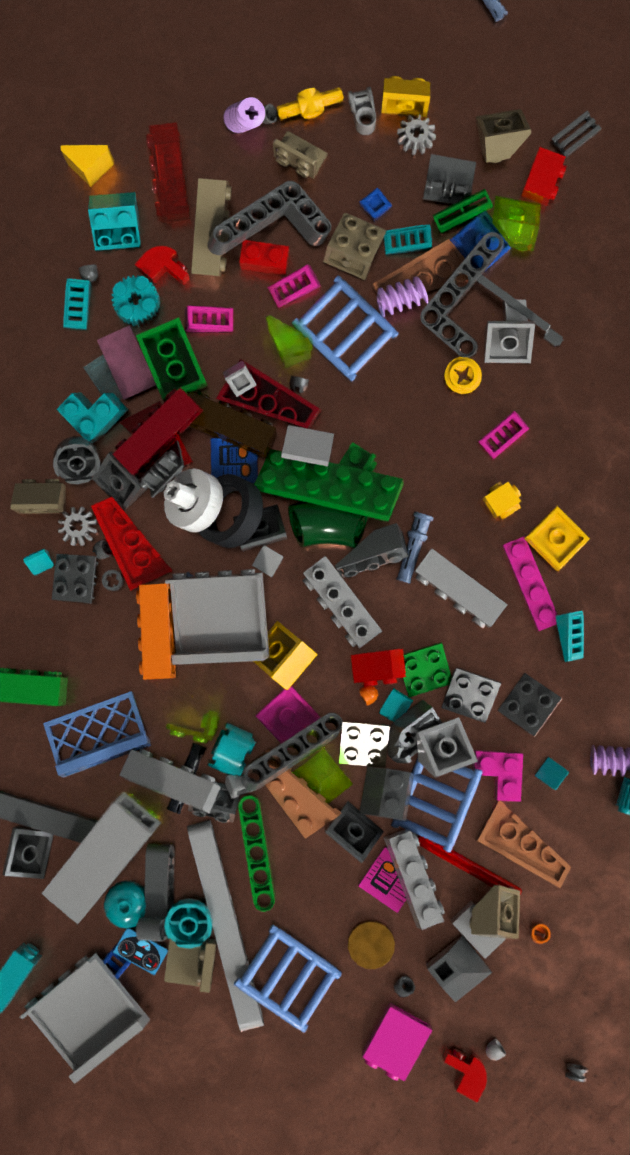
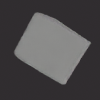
M516 299L525 307H527L526 300ZM503 301L504 321H528V318Z
M243 361L223 372L225 380L236 397L257 385Z
M263 545L252 566L273 577L284 557Z
M226 775L225 785L231 798L234 799L252 792L243 786L242 776Z

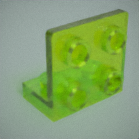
M212 709L209 710V713H204L201 727L205 728L204 731L172 722L167 723L165 728L170 730L171 735L186 737V734L192 735L194 741L206 744L209 740L215 739L222 711Z

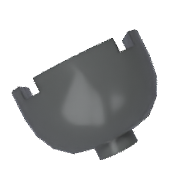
M78 436L69 437L60 442L54 450L53 468L56 475L65 479V482L69 484L86 483L92 479L96 472L98 473L100 469V456L96 446L91 441Z

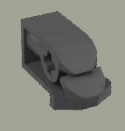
M424 700L420 701L392 723L389 730L388 756L396 763H410L412 761L411 757L418 752L416 733L442 724L433 707Z

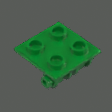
M442 642L403 654L406 677H403L409 697L450 685L452 676Z

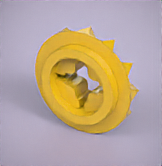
M459 357L447 365L444 376L446 385L452 392L462 395L473 392L479 386L482 373L479 365L474 360ZM466 368H469L467 371L469 380L464 379L458 384L459 375L457 372L462 373Z

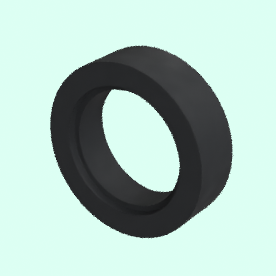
M225 474L217 477L222 486L223 500L231 492L239 491L242 497L240 514L235 523L226 531L220 532L218 530L215 519L209 527L199 531V534L214 544L224 548H234L245 543L256 531L262 517L263 500L259 489L253 483L233 474Z

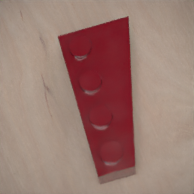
M245 361L243 362L257 385L236 397L226 381L216 397L217 400L306 429L312 427L322 411Z
M182 388L178 390L173 389L166 396L165 399L167 401L161 407L158 405L149 413L150 418L144 424L143 422L137 424L132 430L133 434L127 440L124 438L115 446L116 451L113 455L132 475L142 477L146 473L144 467L149 466L151 463L154 464L160 458L159 451L170 447L177 438L176 432H184L203 411Z

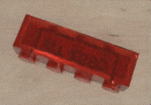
M177 122L149 126L150 134H146L148 149L152 148L153 156L149 157L151 171H155L156 179H152L154 194L158 193L159 202H155L156 214L161 216L163 223L191 219Z

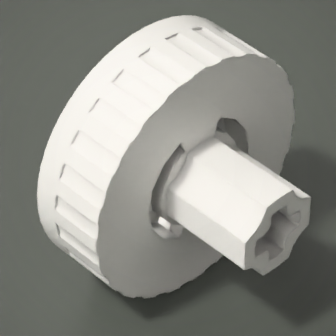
M195 468L181 472L173 481L167 484L164 490L166 517L173 525L189 532H199L209 527L217 518L223 502V490L218 479Z

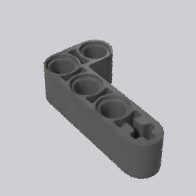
M149 843L147 845L145 856L146 911L144 917L140 918L137 922L136 935L138 940L164 941L168 939L164 926L166 915L174 904L175 849L173 844Z

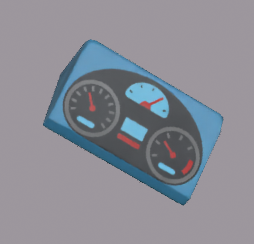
M126 928L113 951L116 955L153 975L156 974L168 952L166 948L153 941L138 940L136 932L130 928Z

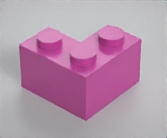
M473 750L478 762L472 764V770L481 769L483 771L482 776H495L494 799L521 802L523 754L519 752Z

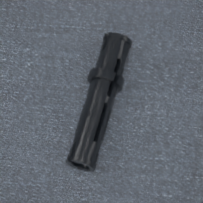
M192 743L184 766L194 770V775H196L207 749L196 743ZM171 798L166 809L181 814L184 803Z

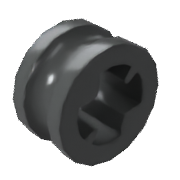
M108 570L102 576V584L107 590L117 591L123 586L124 578L116 570ZM112 574H116V579L119 580L117 586L113 584V587H110V582L107 581L109 575L113 577Z
M568 1063L567 1068L569 1071L565 1073V1077L579 1082H586L585 1073L588 1072V1068Z

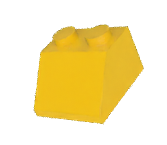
M398 76L384 78L381 113L411 116L420 114L421 117H427L431 82H426L422 78H414L412 80H403Z
M277 621L268 631L270 657L264 661L253 662L283 688L288 690L318 654Z

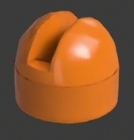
M366 686L359 689L367 706L377 700L378 691L375 687Z
M538 924L531 929V938L535 943L543 944L550 939L551 932L546 925ZM534 932L545 934V938L534 935Z

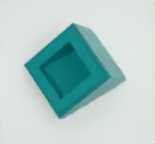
M45 549L34 552L23 559L34 575L54 567V562L48 550Z
M393 688L379 713L394 722L408 711L413 700Z
M547 757L534 776L553 790H557L569 771L550 757Z

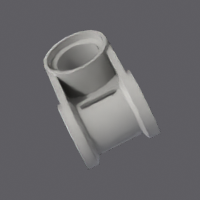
M369 86L366 90L357 92L348 91L349 106L353 114L356 130L362 135L371 134L376 128V112L371 87ZM363 118H368L371 120V122L368 124H363L360 120Z

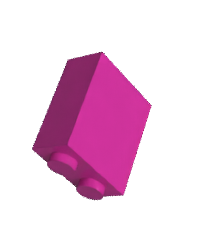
M389 1002L362 1051V1057L365 1059L364 1062L374 1069H377V1067L382 1068L386 1071L385 1074L393 1080L398 1081V1079L405 1081L432 1032L431 1025Z

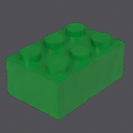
M180 318L136 335L164 403L167 401L165 399L166 396L173 389L178 390L182 388L189 394L190 391L194 393L208 387Z
M0 668V702L64 706L66 705L68 677H62V672L44 671V675H38L39 670L20 669L19 674L15 673L13 668Z

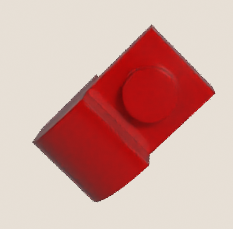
M153 247L146 251L135 263L137 271L154 285L166 271L183 286L190 279L187 273L188 268L180 261L175 263L178 259L177 251L170 247Z
M446 1049L442 1056L444 1063L461 1071L454 1084L456 1091L478 1103L487 1083V1074L481 1059L473 1051L467 1060L463 1052L457 1049L453 1051Z

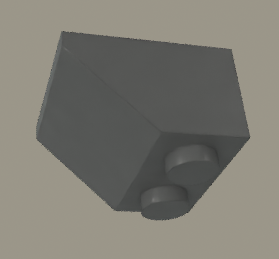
M367 767L359 813L406 822L414 774L387 768Z

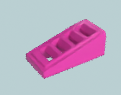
M305 265L267 288L277 307L280 308L317 289L321 285L312 267ZM305 274L307 275L311 283L309 285L306 284L303 278V275ZM297 278L302 286L300 290L294 281ZM287 283L290 284L291 288L294 291L292 295L290 294L286 286ZM279 287L282 288V290H283V292H284V294H285V296H286L285 299H282V297H281L280 293L278 292L277 288H279Z
M187 305L185 308V332H233V308ZM193 314H197L196 324H193ZM202 314H206V324H202ZM212 314H216V325H212ZM221 314H225V325H221Z
M514 411L484 436L479 443L494 459L530 428L518 413ZM511 419L520 427L521 430L519 432L510 424L509 421ZM504 425L514 435L512 438L502 429ZM497 431L506 440L505 444H502L496 437L495 433ZM490 437L498 445V450H495L487 441Z

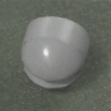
M496 1038L489 1042L486 1047L488 1058L496 1061L506 1056L505 1049Z

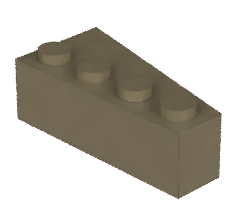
M198 178L191 274L221 276V271L225 272L226 258L223 255H215L210 252L207 243L214 228L230 218V210H227L228 201H231L232 186H230L228 181Z

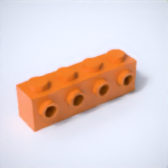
M170 584L139 585V590L136 592L137 604H140V614L137 615L138 628H141V637L138 639L139 651H142V661L139 662L140 675H143V680L176 678V666L172 665V655L175 654Z

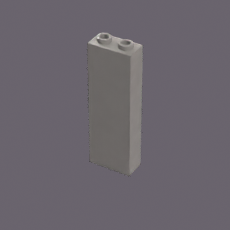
M123 792L42 892V895L75 923L79 924L161 823Z

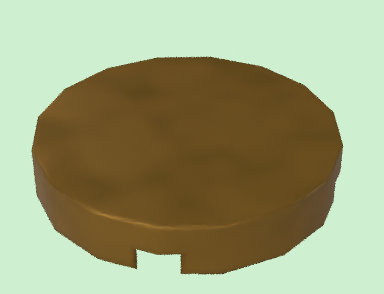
M378 921L362 922L351 931L348 938V950L351 958L357 965L365 969L383 967L391 960L394 953L395 941L392 932L386 925Z

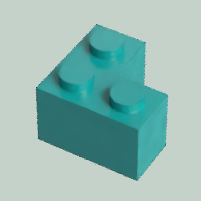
M82 392L71 393L57 408L58 412L76 431L92 443L98 442L129 410L114 393H104L92 404Z

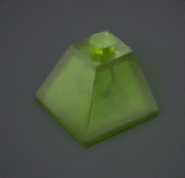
M500 196L495 197L492 222L510 247L520 251L534 250L540 226L541 204Z
M271 315L266 317L267 328L285 369L311 358L310 351L313 350V347L308 337L304 338L300 331Z
M324 747L292 772L298 778L302 777L312 791L316 794L320 793L326 799L325 802L327 804L353 785Z

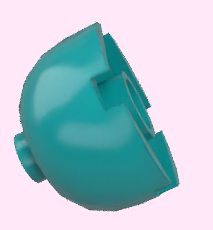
M132 880L117 882L109 889L104 899V911L112 924L119 928H133L137 926L138 920L144 917L146 911L144 885Z
M187 898L179 900L172 905L166 915L164 927L167 937L171 938L177 946L191 949L199 947L209 938L213 920L210 910L203 902Z

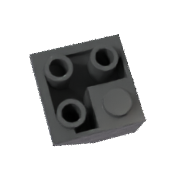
M463 934L426 963L428 971L454 1002H457L492 974V971Z

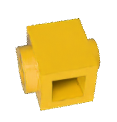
M501 481L489 488L491 493L483 498L484 503L494 518L500 516L503 520L521 508L519 505L521 494L514 484L510 485L509 482L504 485Z

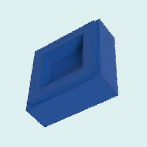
M378 187L359 203L373 221L392 207V204Z

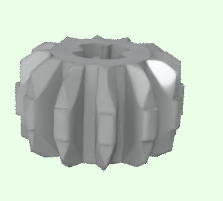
M420 114L417 115L415 120L409 115L408 122L401 121V128L397 129V135L400 136L398 144H405L403 147L404 152L411 148L412 155L416 154L417 149H419L421 154H424L425 147L432 148L433 143L431 141L436 139V134L433 133L435 125H428L430 122L429 117L422 121ZM414 132H419V137H413Z
M71 507V515L64 511L62 514L66 517V520H58L59 524L64 525V527L58 529V533H66L62 540L66 542L71 538L70 544L72 546L76 545L77 540L81 546H84L85 537L89 541L93 540L89 533H97L98 530L91 526L98 522L96 519L89 520L93 513L89 511L85 514L84 507L79 508L78 514L75 507ZM75 522L83 523L80 525L83 527L80 531H73V528H75L73 524Z

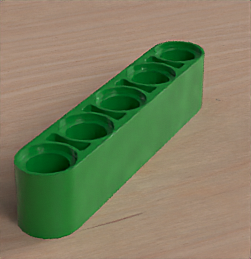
M246 794L241 798L238 809L253 903L257 910L266 912L274 906L275 891L261 803L256 795ZM246 799L254 800L256 809L246 811L243 807V802ZM249 823L258 824L260 828L259 833L255 835L249 834L247 825ZM254 846L261 847L264 852L263 856L254 858L250 853L251 848ZM257 870H263L267 873V879L262 882L257 881L254 873ZM260 894H268L271 902L267 905H262L258 901V896Z

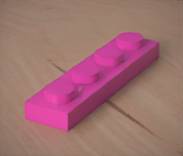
M525 536L502 545L535 626L538 631L556 625L555 616L558 614L530 547L524 539Z

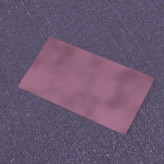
M130 325L97 340L123 399H127L156 385Z

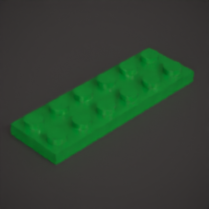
M270 449L254 484L260 492L388 522L404 485L402 478L329 462L328 466L281 458L282 451Z

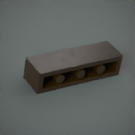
M190 391V397L203 409L201 414L189 425L190 427L266 459L277 435L276 427H273L274 424L265 419L259 421L252 418L253 415L247 411H235L231 409L229 404L223 401L217 403L210 400V397L202 392L195 394Z

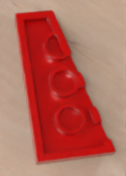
M113 497L91 506L130 591L139 588V585L148 584L173 572Z

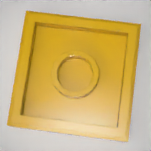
M556 506L524 539L556 571H559L590 538Z

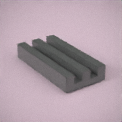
M588 111L551 139L550 142L561 155L568 157L602 129L600 125L597 126L595 119L589 116L590 113ZM584 120L587 122L559 144L558 141ZM589 127L593 129L566 151L564 150L567 144Z

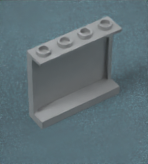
M255 569L240 570L241 574H232V570L218 571V575L209 576V572L205 571L196 572L195 576L187 577V573L172 574L173 578L165 580V584H170L176 653L172 655V665L264 661L270 657L263 572L255 573Z
M96 953L90 958L85 955L75 964L77 969L72 973L69 969L58 978L60 983L56 986L51 983L41 992L43 997L39 1000L34 997L24 1006L26 1011L20 1016L23 1019L28 1015L73 1069V1072L68 1077L74 1084L144 1029L150 1021V1018Z

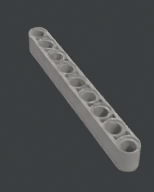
M211 820L187 826V831L206 904L211 912L212 927L240 1031L264 1026L260 1004L234 985L237 978L241 979L249 967V962ZM252 978L249 984L255 988L254 981Z

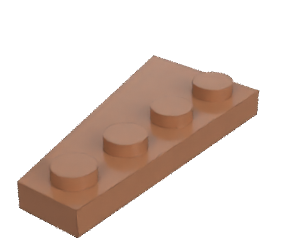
M451 238L373 283L372 286L376 293L380 287L386 292L387 285H392L395 289V283L400 282L404 287V280L409 279L412 283L413 277L418 276L424 284L426 292L439 289L465 258L450 241ZM460 274L456 279V283L468 280V276Z
M268 748L262 754L253 759L249 764L253 763L254 761L264 756L271 750ZM274 760L267 762L270 768L276 769L279 767V764ZM290 768L265 786L306 839L337 818L341 812L336 807L333 809L325 802L326 799L320 793L316 794L307 786L308 783L302 777L298 778L294 775Z
M497 801L476 841L552 885L561 888L571 866L550 846H547L502 801Z

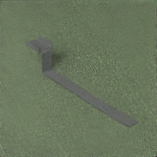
M483 275L480 276L477 282L500 297L526 318L535 321V324L545 331L543 339L554 347L562 343L563 337L553 329H550V324Z

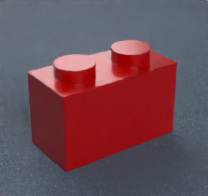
M539 147L521 197L546 206L550 199L554 200L559 189L558 186H555L557 179L563 178L567 165L563 164L566 156Z
M245 240L242 242L240 268L242 270L286 276L290 254L289 246Z
M403 649L351 655L354 683L363 682L364 687L378 685L377 680H383V685L397 683V678L406 677Z

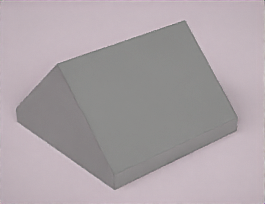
M487 321L484 328V363H531L535 321Z
M288 425L281 458L328 466L334 434Z
M460 718L416 733L418 761L435 778L478 762Z

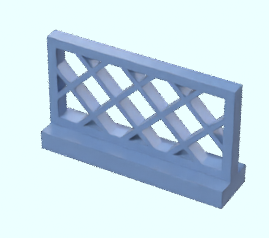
M132 691L43 723L57 765L55 767L58 776L63 778L127 755L131 749L138 751L151 746ZM126 699H129L131 703L128 715L116 710L119 703ZM106 708L111 711L105 723L94 718L98 709ZM133 712H134V715H135V718H136V719H134V718L131 717V715H132ZM114 713L126 718L120 730L109 726ZM84 716L89 719L83 731L72 727L76 717ZM129 720L138 724L139 733L131 736L124 733ZM92 721L103 725L98 738L87 734ZM62 724L67 727L61 739L53 736L52 726ZM107 728L118 732L115 741L109 744L101 740ZM70 729L81 733L76 746L65 742ZM85 736L96 741L92 750L87 752L79 749ZM55 740L59 741L58 746H56ZM99 743L104 744V746L98 747ZM65 744L73 748L74 750L70 758L61 761L59 751L62 745ZM77 751L82 752V754L76 755Z

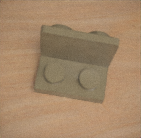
M289 131L286 132L282 141L278 139L273 141L275 160L282 166L287 167L289 165L296 169V173L304 178L309 176L314 179L327 157V152Z
M344 213L327 246L323 262L366 280L386 230L353 215Z
M170 938L164 981L199 986L200 992L209 993L214 970L216 940L207 938L199 947L187 949L177 946Z

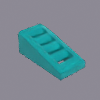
M430 224L387 230L384 236L385 255L431 250ZM414 234L415 244L411 245L410 235ZM419 234H424V243H420ZM405 235L406 246H401L400 236ZM391 236L396 238V247L392 248Z
M67 278L64 328L87 330L92 287L90 281ZM73 288L84 289V292L73 291ZM72 297L83 298V302L72 301ZM71 307L83 308V312L71 311ZM70 316L82 317V321L70 320Z
M583 611L555 616L564 661L568 662L584 658Z

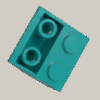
M136 192L89 196L88 212L95 251L141 247Z

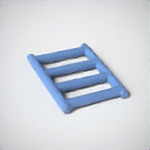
M337 275L334 279L335 283L300 319H294L291 324L350 381H353L357 376L355 373L391 337L395 338L398 336L399 332L351 285ZM342 290L351 300L315 335L306 325ZM359 306L367 316L332 351L323 340ZM375 321L384 332L348 366L339 357Z
M417 757L411 772L414 774L409 805L451 823L452 826L447 837L407 819L406 822L393 819L391 826L393 828H399L400 826L411 830V832L444 846L443 849L450 853L483 771L481 769L471 770L467 767L452 771L470 779L464 793L422 775L424 766L418 761ZM417 783L461 801L456 815L412 796Z
M272 924L268 931L270 932L269 936L241 979L237 978L234 985L290 1025L305 1033L308 1028V1020L334 979H339L342 972L282 929ZM279 939L288 945L289 948L262 990L258 991L249 983ZM298 952L308 961L279 1005L271 1000L269 995ZM315 966H318L327 974L298 1018L287 1010Z

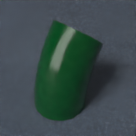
M299 502L288 506L290 525L301 547L316 544H339L355 548L364 534L368 521L367 516L307 502Z

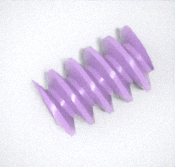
M256 98L243 99L227 107L223 117L224 123L232 132L242 133L261 125L265 117V108Z
M418 276L413 277L412 283L409 279L404 280V287L400 282H396L395 289L392 285H387L386 292L382 287L377 290V303L383 318L385 317V310H388L393 315L394 307H397L402 312L403 304L408 309H411L412 301L417 306H420V300L423 298L426 304H428L425 286Z
M592 745L590 766L593 775H596L598 768H600L604 776L607 770L610 769L612 776H615L617 770H620L621 776L625 777L626 771L629 770L630 772V747H627L624 752L622 747H617L614 751L613 746H608L605 751L602 745H599L596 750L594 745Z

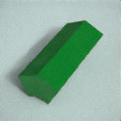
M483 189L433 214V218L439 231L443 233L493 208V204L487 191ZM486 197V199L474 204L473 206L465 210L463 209L464 207L478 201L479 199ZM461 209V212H459V213H457V214H455V215H453V216H451V217H449V218H447V219H445V220H443V221H441V222L438 221V220H440V219H442V218H444V217H446V216H448V215H450V214H452V213H454V212H456V211H458V210Z

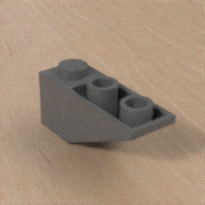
M397 523L374 530L335 565L336 570L342 578L354 577L360 572L376 570L382 565L398 563L402 559L409 557L402 530Z

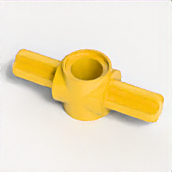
M339 87L322 93L316 88L305 89L297 94L295 101L277 106L278 116L280 119H285L301 114L305 119L315 118L323 113L325 106L343 101V92Z

